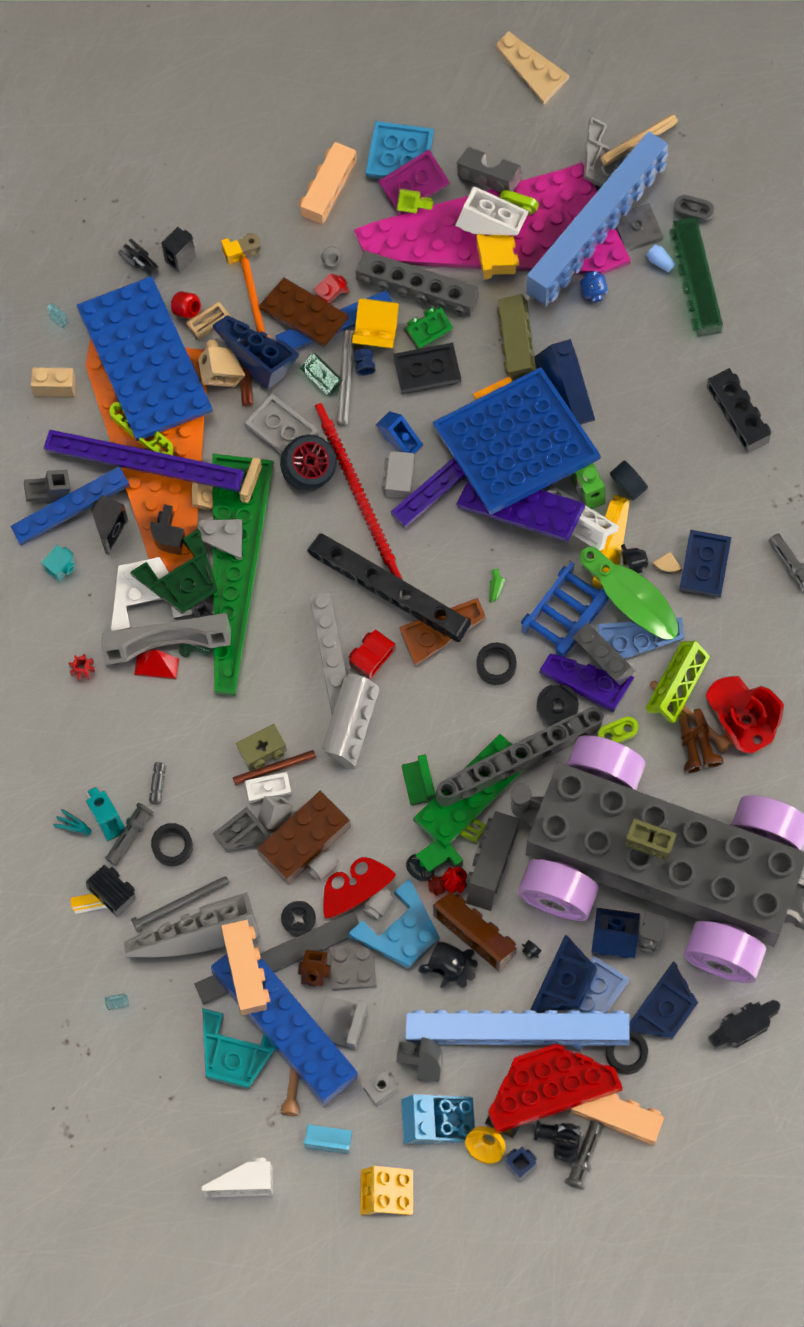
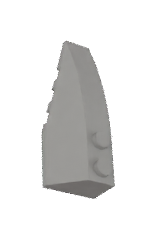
M248 893L200 907V912L192 916L187 913L181 916L182 920L174 924L167 922L161 925L158 931L154 933L149 930L125 941L126 956L168 957L194 954L225 947L221 925L248 920L249 927H254L255 936H259Z

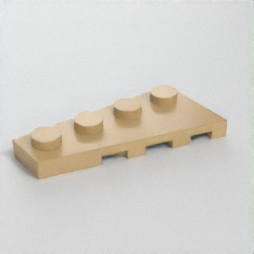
M509 31L496 44V49L510 66L514 67L519 77L525 80L529 85V89L540 98L539 101L543 105L569 79V75Z

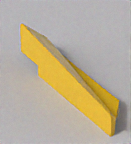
M614 494L609 503L605 518L618 525L619 528L617 532L607 536L605 548L600 550V552L614 564L620 565L621 545L624 541L630 501L628 498ZM609 568L602 569V571L605 573L609 572L610 570ZM594 577L592 587L602 590L601 581Z

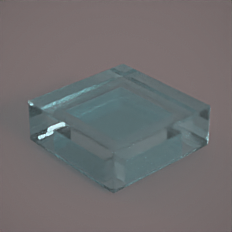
M53 303L47 307L49 317L64 329L69 324L66 315Z
M126 994L105 998V1005L108 1010L130 1007Z

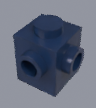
M522 1146L518 1150L514 1148L505 1156L506 1168L519 1182L537 1166L535 1155L529 1149L525 1150Z

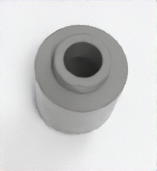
M327 848L325 851H320L307 864L309 869L306 871L314 880L317 878L322 880L336 867V863L339 860Z
M383 888L367 899L363 912L370 918L378 920L379 917L384 915L393 901L392 893L388 889Z

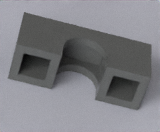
M468 147L456 162L459 177L494 189L500 193L504 190L513 192L522 180L520 165L503 159L499 165L487 167L486 153Z
M588 622L573 636L620 686L635 672L632 666Z

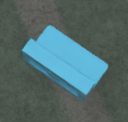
M308 1124L304 1147L349 1154L352 1131Z

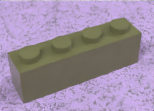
M522 293L499 299V307H497V314L502 323L499 326V331L504 339L501 347L504 356H506L504 369L506 374H509L513 380H517L536 370L528 301Z

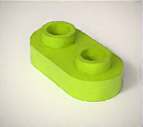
M508 190L502 191L499 198L529 211L528 215L537 212L539 203L534 198Z
M626 716L601 727L598 737L604 738L606 735H610L612 741L621 744L637 735L639 725L633 717ZM628 726L631 728V731L626 732L623 728Z

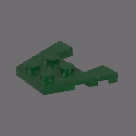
M199 529L182 539L193 555V558L164 577L158 579L147 562L130 572L132 577L181 614H184L218 591Z

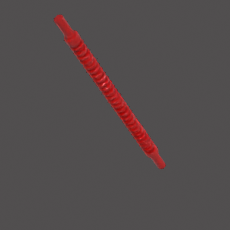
M318 403L315 405V409L321 419V427L323 431H326L325 435L328 436L327 440L330 441V446H333L332 448L337 456L336 460L342 466L341 470L344 471L345 480L351 486L350 490L353 491L354 499L358 501L357 505L360 506L361 515L365 516L364 520L367 521L368 530L372 531L371 536H374L373 540L377 541L375 545L379 546L378 551H381L380 556H383V563L388 566L391 574L403 579L395 563V555L391 553L392 549L386 543L387 539L384 538L383 529L379 528L378 519L374 518L376 514L372 513L373 508H370L371 504L367 503L369 499L365 498L364 488H360L362 484L358 483L357 473H354L355 469L351 468L353 464L349 463L350 458H347L346 449L342 448L344 445L340 443L341 439L338 438L337 429L334 428L335 425L329 419L323 404Z

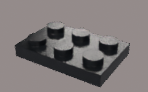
M453 342L393 354L401 394L461 382Z

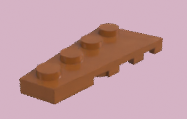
M478 598L450 608L466 617L472 623L471 628L486 619ZM439 616L437 620H444L446 617ZM420 620L399 627L414 666H417L454 641Z

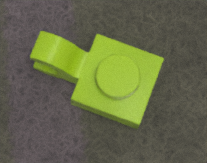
M400 189L397 202L398 211L417 213L418 208L432 210V198H420V192Z

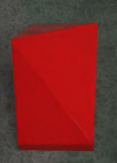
M157 649L143 652L137 655L134 675L176 680L179 658Z

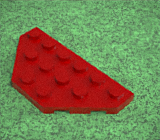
M557 1043L514 1057L511 1067L498 1090V1094L488 1110V1115L496 1134L621 1092L623 1086L615 1068L607 1064L604 1066L593 1061V1058L581 1053H574L564 1049V1046Z

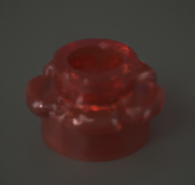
M433 875L432 880L428 881L429 891L435 896L445 892L443 887L444 880L441 879L442 876L437 877Z

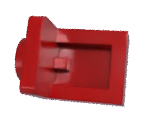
M332 273L314 288L318 297L327 303H331L340 293L347 294L350 290L346 286L348 283L343 276Z

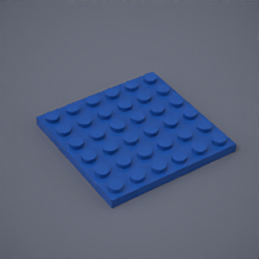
M541 367L433 422L435 430L490 515L601 459L600 453Z

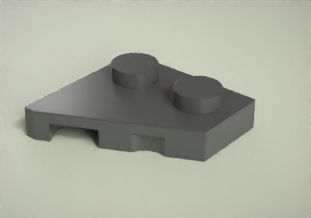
M247 807L213 833L214 837L227 852L262 844L271 836Z

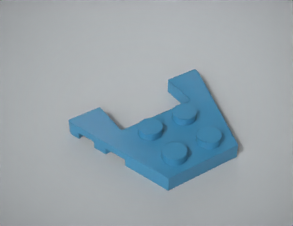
M410 879L405 881L394 892V895L408 910L388 929L378 936L362 920L348 934L351 939L364 943V946L383 953V956L408 969L440 939Z

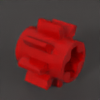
M85 654L79 657L74 655V661L68 663L69 667L72 668L70 671L71 676L77 675L78 681H81L82 678L89 680L90 673L95 672V668L91 666L94 664L93 659L87 660Z
M449 867L441 877L444 880V889L451 893L458 891L461 894L467 886L466 879L468 875L460 867H455L454 869Z

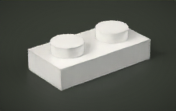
M287 772L245 781L249 803L263 801L264 796H286L292 794Z

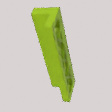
M696 640L680 642L645 707L649 713H661L670 723L676 722L710 658V655ZM696 653L702 657L697 665L695 661ZM688 668H690L691 670V678L689 681H687L686 676ZM679 685L682 686V695L680 698H678L677 692ZM670 702H673L672 714L667 710Z

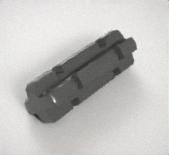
M162 762L154 763L153 771L155 773L152 775L150 789L152 793L149 796V801L152 804H160L162 799L160 793L163 792L164 773L166 770V765Z

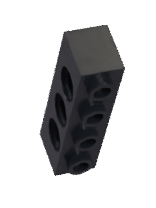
M728 368L708 378V391L746 453L769 443L771 430L768 424H764L761 420L758 408L756 406L753 407L750 402L749 393L740 386V379L737 374H733L731 369ZM731 391L734 395H727L725 392ZM736 408H743L745 411L738 412ZM751 424L755 428L749 429L746 427V425Z

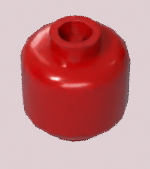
M180 291L173 296L171 310L175 316L192 319L200 312L201 302L196 294Z

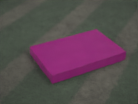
M430 149L378 181L399 215L405 213L404 211L397 210L400 189L420 192V198H429L450 185L448 178Z

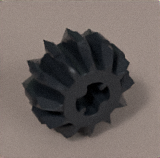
M561 1123L559 1125L554 1147L556 1159L565 1162H574L576 1160L582 1132L580 1126L572 1123Z

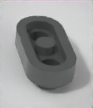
M681 195L675 200L674 210L679 216L706 222L713 217L714 206L707 200Z

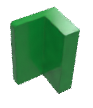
M426 754L419 755L418 761L402 764L401 768L410 805L430 802L436 794Z

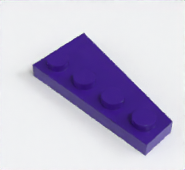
M552 653L549 654L539 671L540 674L559 684L569 686L575 693L613 713L634 680V677L630 676L620 686L605 670L597 669L596 666L591 664L583 665L577 663L576 660Z

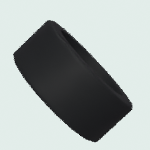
M499 642L489 643L478 653L476 660L477 672L481 679L489 684H504L510 681L515 674L517 667L516 655L506 644ZM491 653L504 654L509 660V667L503 674H491L484 667L485 658Z
M167 823L160 826L154 832L151 838V848L155 858L160 863L167 866H178L190 858L193 851V842L189 831L184 826L177 823ZM168 833H177L185 841L183 851L174 857L164 855L159 848L161 838Z
M630 1031V1040L639 1046L640 1057L634 1064L623 1065L619 1063L614 1056L616 1045H607L606 1047L608 1064L614 1067L616 1072L629 1075L637 1073L647 1061L649 1050L647 1042L635 1031Z

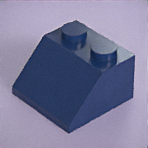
M597 908L591 952L599 955L635 958L640 913Z

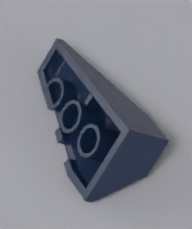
M571 339L551 344L535 356L536 369L540 367L543 369L579 424L595 421Z

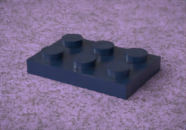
M690 530L679 590L721 598L732 537Z

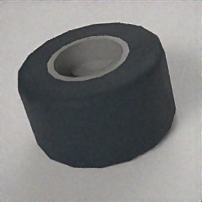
M625 460L610 472V476L631 500H635L648 489L645 481Z

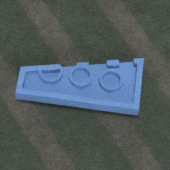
M682 617L676 618L678 633L671 640L659 638L633 621L598 624L597 626L598 633L624 659L684 640Z
M592 956L591 962L597 968L596 974L580 1008L573 1010L580 1011V1013L598 1010L602 1011L603 1014H607L630 982V979L595 956ZM585 1045L570 1046L581 1052Z

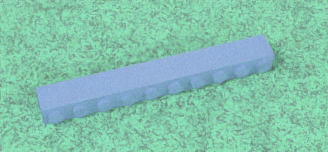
M414 1010L406 1015V1041L421 1044L422 1037L431 1039L437 1045H552L557 1043L559 1045L630 1046L629 1014H625L624 1011L620 1010L612 1011L611 1014H603L602 1011L593 1010L589 1013H580V1011L570 1010L567 1013H558V1011L548 1010L545 1013H536L532 1010H525L523 1013H514L510 1010H503L500 1013H492L488 1010H481L478 1013H469L467 1010H458L456 1013H447L445 1010L425 1013L423 1010Z

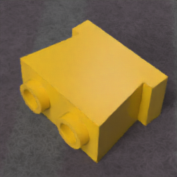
M477 234L476 244L483 278L490 279L495 274H516V266H519L518 255L513 253V248H515L514 237L510 235H489L485 237V234Z

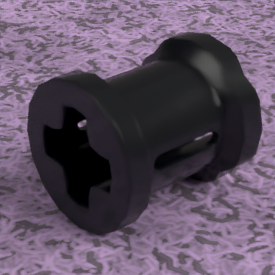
M200 602L194 608L196 618L214 615L212 606L207 602Z
M537 1120L534 1141L542 1139L555 1143L559 1124H543Z

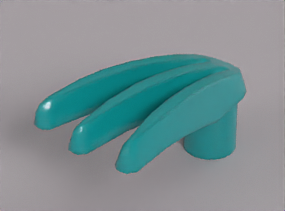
M61 809L62 813L74 821L60 816L56 817L58 820L71 826L53 824L55 828L83 833L86 836L91 833V829L86 826V823L64 809Z

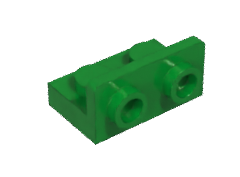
M433 306L423 312L425 316L422 318L414 317L406 322L408 326L403 329L409 333L417 349L422 348L453 329L442 307L435 309Z

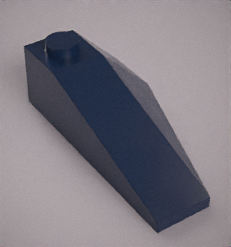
M228 315L213 324V329L243 366L266 389L281 381L299 357V353L280 339L275 341L267 337V333L262 331L258 333L250 329L249 325Z

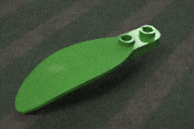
M586 547L581 551V565L601 581L605 593L623 614L659 638L671 640L677 636L678 624L675 614L665 597L651 582L627 567L614 564L595 547ZM592 554L594 558L588 559L587 555ZM603 568L610 569L607 573L602 571Z

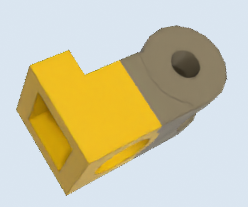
M250 233L245 235L243 239L241 238L230 242L229 238L221 240V248L228 266L240 262L243 257L248 259L258 255L261 249L260 238L256 234Z

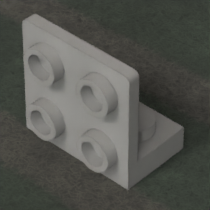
M326 996L317 1024L334 1044L356 1050L368 1010V1004L361 1000L358 1001V1004Z

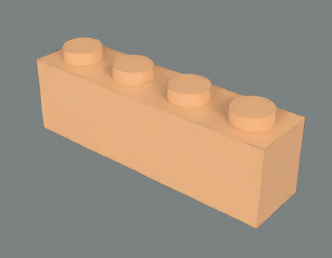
M334 142L332 148L327 149L324 163L318 166L315 180L310 181L308 193L300 200L301 216L323 225L357 161L356 150Z
M248 920L221 925L241 1016L267 1010V1003L270 1002L268 989L263 990L262 981H265L263 968H258L257 960H261L258 947H254L252 942L253 939H256L254 927H249Z
M617 1094L571 1108L570 1111L574 1115L589 1121L600 1122L607 1128L653 1146L664 1120V1117L661 1116V1112L652 1108L645 1110L640 1108V1104L635 1101L627 1100L625 1102L620 1100Z

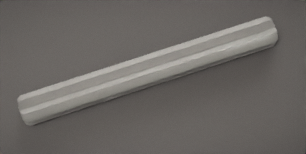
M351 330L343 332L336 420L338 425H347L354 347V343H352L354 332Z

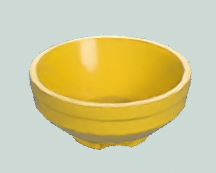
M475 1127L465 1139V1146L469 1154L477 1161L486 1164L500 1161L506 1149L502 1136L499 1133L496 1134L495 1130L491 1127ZM489 1134L493 1136L495 1142L488 1141L484 1135Z

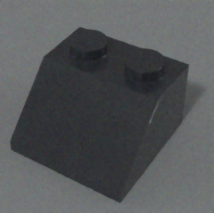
M101 495L99 500H95L91 511L105 554L109 555L126 526L128 517L124 504Z

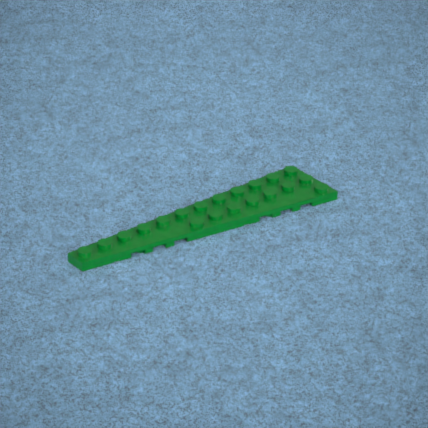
M212 453V464L240 469L244 472L239 492L213 487V520L242 519V560H238L235 556L226 552L222 553L213 547V576L218 589L213 594L214 615L227 613L231 628V645L214 648L215 694L236 696L274 461L261 459L262 469L249 504L241 502L240 490L252 458Z

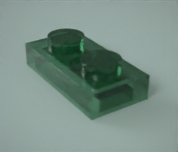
M311 353L300 367L326 395L331 396L343 381L316 353Z

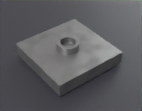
M650 203L632 208L627 215L620 217L616 230L626 251L663 240V234Z

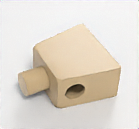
M210 340L206 343V349L198 359L203 385L236 387L245 376V373L235 354L230 348L219 347L217 340Z

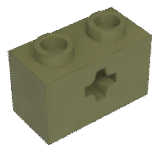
M275 724L236 743L237 749L249 771L259 769L265 766L267 761L271 759L277 760L287 752L286 744ZM263 746L266 751L263 752L259 747Z

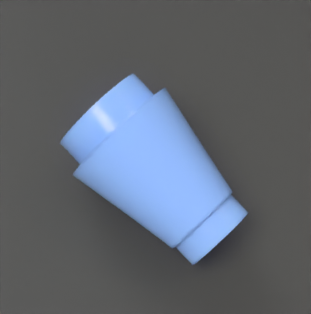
M657 244L646 254L649 262L668 273L676 265L662 246L659 247Z

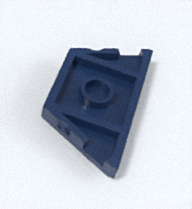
M564 936L530 1010L536 1013H545L548 1010L579 1009L596 974L597 968L575 945L569 936Z
M674 961L630 1020V1031H635L640 1035L673 1040L697 1006L698 1002L694 994L691 993L689 985L685 978L682 977Z

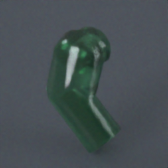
M182 643L179 654L183 657H188L190 652L197 651L208 655L211 648Z

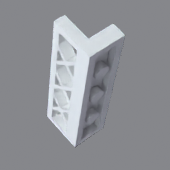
M556 487L547 491L576 500ZM585 505L572 535L600 551L605 548L607 536L617 532L619 526Z

